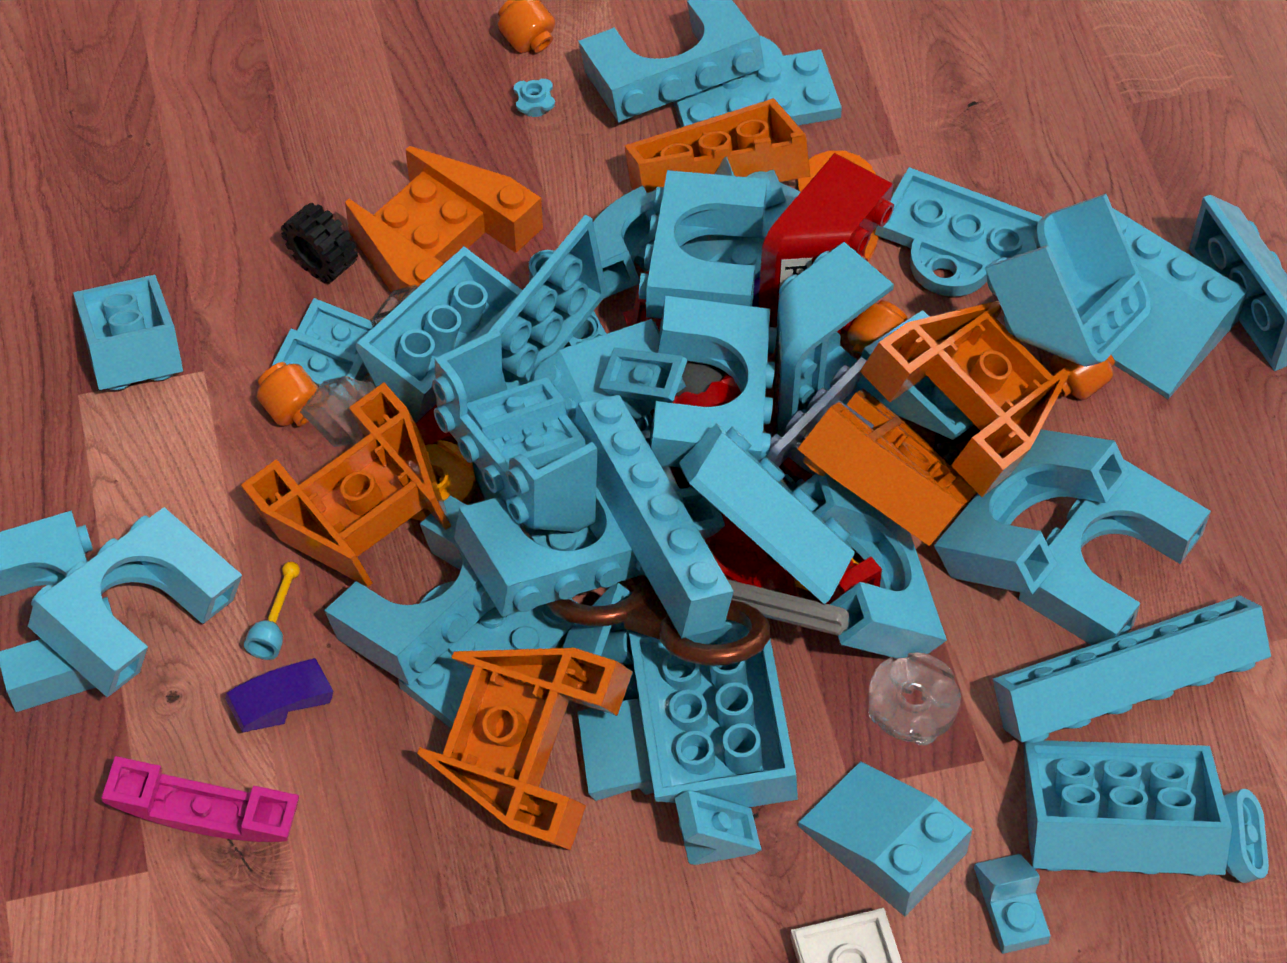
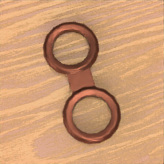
M639 575L618 582L633 592L630 597L619 603L606 606H589L578 604L570 599H560L547 603L556 616L570 623L585 626H610L624 622V628L659 639L670 654L686 662L706 666L729 665L745 661L760 653L770 639V625L764 615L758 609L735 600H731L726 619L746 626L749 633L745 637L735 642L719 645H707L693 642L687 638H681L659 597L653 593V587L645 575Z

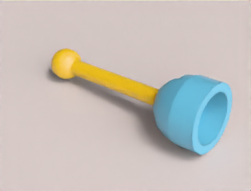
M287 562L282 568L284 578L268 619L255 623L247 633L244 648L248 653L257 658L272 660L279 655L283 644V634L276 621L292 579L296 578L300 573V567L295 562Z

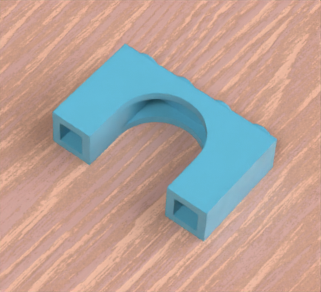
M687 0L692 32L699 43L677 56L660 59L639 56L629 49L615 27L578 41L585 73L618 122L764 68L760 36L733 0Z
M667 170L664 187L656 188L655 212L660 213L659 215L651 216L649 239L654 240V244H646L644 269L649 270V274L641 273L639 299L646 300V317L661 319L665 296L752 307L755 279L754 265L705 261L687 254L680 247L687 241L704 235L715 234L762 238L766 212L767 179Z
M665 296L660 322L658 353L679 355L688 359L687 361L701 362L718 367L734 378L741 394L735 400L716 407H700L656 401L649 446L661 466L681 468L679 462L716 423L726 432L732 426L737 429L752 444L747 451L758 461L768 456L771 434L763 433V424H770L773 398L765 397L766 388H772L775 362H768L767 357L768 353H774L777 328L769 327L770 309Z
M1040 430L1031 449L1010 476L983 497L977 494L934 545L950 577L1033 595L1055 568L1057 562L1041 531L1012 526L1011 523L1027 508L1050 498L1073 497L1107 503L1130 474L1116 442L1108 439Z
M1126 460L1124 461L1130 474L1107 503L1078 498L1067 515L1068 522L1063 529L1055 527L1046 542L1057 565L1033 595L1020 592L1019 601L1090 645L1127 634L1134 626L1140 602L1094 574L1083 559L1082 547L1092 539L1102 535L1123 534L1141 540L1181 564L1203 535L1211 512Z
M816 473L799 486L818 504L814 512L825 522L831 516L835 518L851 534L846 540L864 560L872 557L882 568L880 587L859 582L830 604L844 608L849 612V626L846 631L838 635L841 645L916 663L947 641L910 532L834 480L827 473L825 476H820Z
M597 486L595 523L589 527L598 541L586 548L574 551H559L546 548L531 540L521 530L518 523L514 521L501 497L459 508L454 539L502 617L517 612H527L537 606L560 599L567 600L575 597L577 594L600 587H611L620 581L639 575L646 576Z
M451 495L444 501L451 524L450 528L445 530L432 514H429L420 523L431 553L461 570L457 580L447 591L424 603L401 605L386 600L356 581L324 610L339 641L408 685L412 684L423 672L427 671L480 618L495 607L454 539L459 508L467 505Z
M163 507L150 518L145 515L138 519L131 527L129 533L119 540L116 538L110 539L102 546L98 554L87 563L80 561L68 571L65 578L55 586L46 585L32 599L31 606L33 608L28 627L108 698L140 673L148 646L109 612L101 596L106 590L115 585L129 582H139L155 586L169 594L198 621L204 624L234 600L242 574Z
M72 510L0 532V596L34 586H55L65 578L68 571L80 561L88 562L85 552L93 550L86 525L77 527ZM108 597L102 598L106 608L113 615ZM42 639L0 651V668L15 712L96 688Z

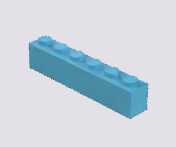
M615 395L578 403L574 425L585 438V445L593 442L597 447L596 486L680 637L685 638L724 628L734 590L621 396Z
M1239 595L993 678L1003 729L1020 742L1036 743L1047 739L1051 732L1063 728L1074 729L1084 727L1091 722L1092 718L1106 713L1121 714L1132 709L1133 704L1147 699L1161 700L1168 698L1174 694L1176 689L1188 685L1201 686L1209 684L1215 680L1217 675L1229 671L1242 672L1255 667V662L1271 657L1262 606Z

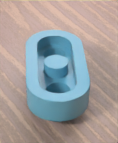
M1241 789L1226 794L1224 799L1232 825L1226 870L1231 876H1234L1242 883H1249L1264 878L1269 870L1262 807L1256 796L1248 789Z

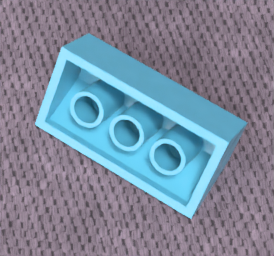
M1213 195L1205 196L1201 203L1189 250L1197 260L1248 290L1239 318L1240 323L1274 371L1287 367V274L1281 267L1276 253L1270 251L1260 238L1256 225L1252 221H1248L1239 207Z
M463 246L356 343L355 348L376 387L385 382L407 407L414 422L417 423L437 404L436 394L432 386V381L435 379V358L487 334L492 325L499 320L522 289Z
M716 423L679 462L689 484L823 604H826L832 597L855 554V551L846 541L851 534L832 516L825 522L814 512L818 504L802 488L798 486L792 492L783 484L781 480L785 474L770 459L765 456L759 462L747 450L752 444L737 429L732 426L726 432Z

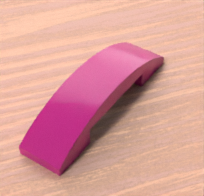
M115 756L101 799L103 803L128 814L183 831L241 841L284 842L288 841L299 802V795L254 785L251 793L165 775L162 774V769L159 765Z

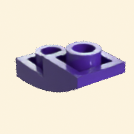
M316 658L286 665L257 676L228 691L225 700L243 733L285 724L287 714L290 711L330 704L334 691Z

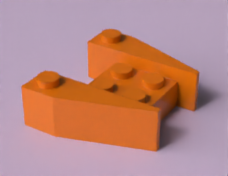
M412 146L405 149L408 176L411 182L374 215L351 199L345 201L349 233L399 304L463 246L468 249L484 233H487L517 253L543 229L541 197L513 178Z
M999 300L905 323L877 344L860 370L861 374L889 402H892L928 376L976 425L980 432L970 439L951 466L981 497L1008 478L1031 449L1072 371L1067 365L1053 376L996 319L1002 311Z
M385 382L349 407L365 438L298 485L276 459L241 484L258 514L280 541L366 587L372 585L373 582L362 566L358 556L425 507L445 530L451 527L423 437L407 407Z
M863 388L856 392L846 405L874 425L873 429L838 402L827 410L797 449L805 455L803 462L812 471L820 476H825L827 473L834 480L930 546L939 534L949 527L977 492L904 421Z
M577 648L454 651L452 659L473 670L443 754L419 747L417 754L510 829L571 850L586 805L570 797L540 788L539 785L569 701L618 716L633 672L618 661Z

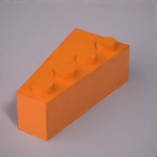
M774 98L624 145L631 188L634 190L644 186L647 193L656 190L657 187H664L667 170L715 174L724 157H727L734 176L747 177L754 172H767L774 169L779 182L810 177L806 134Z

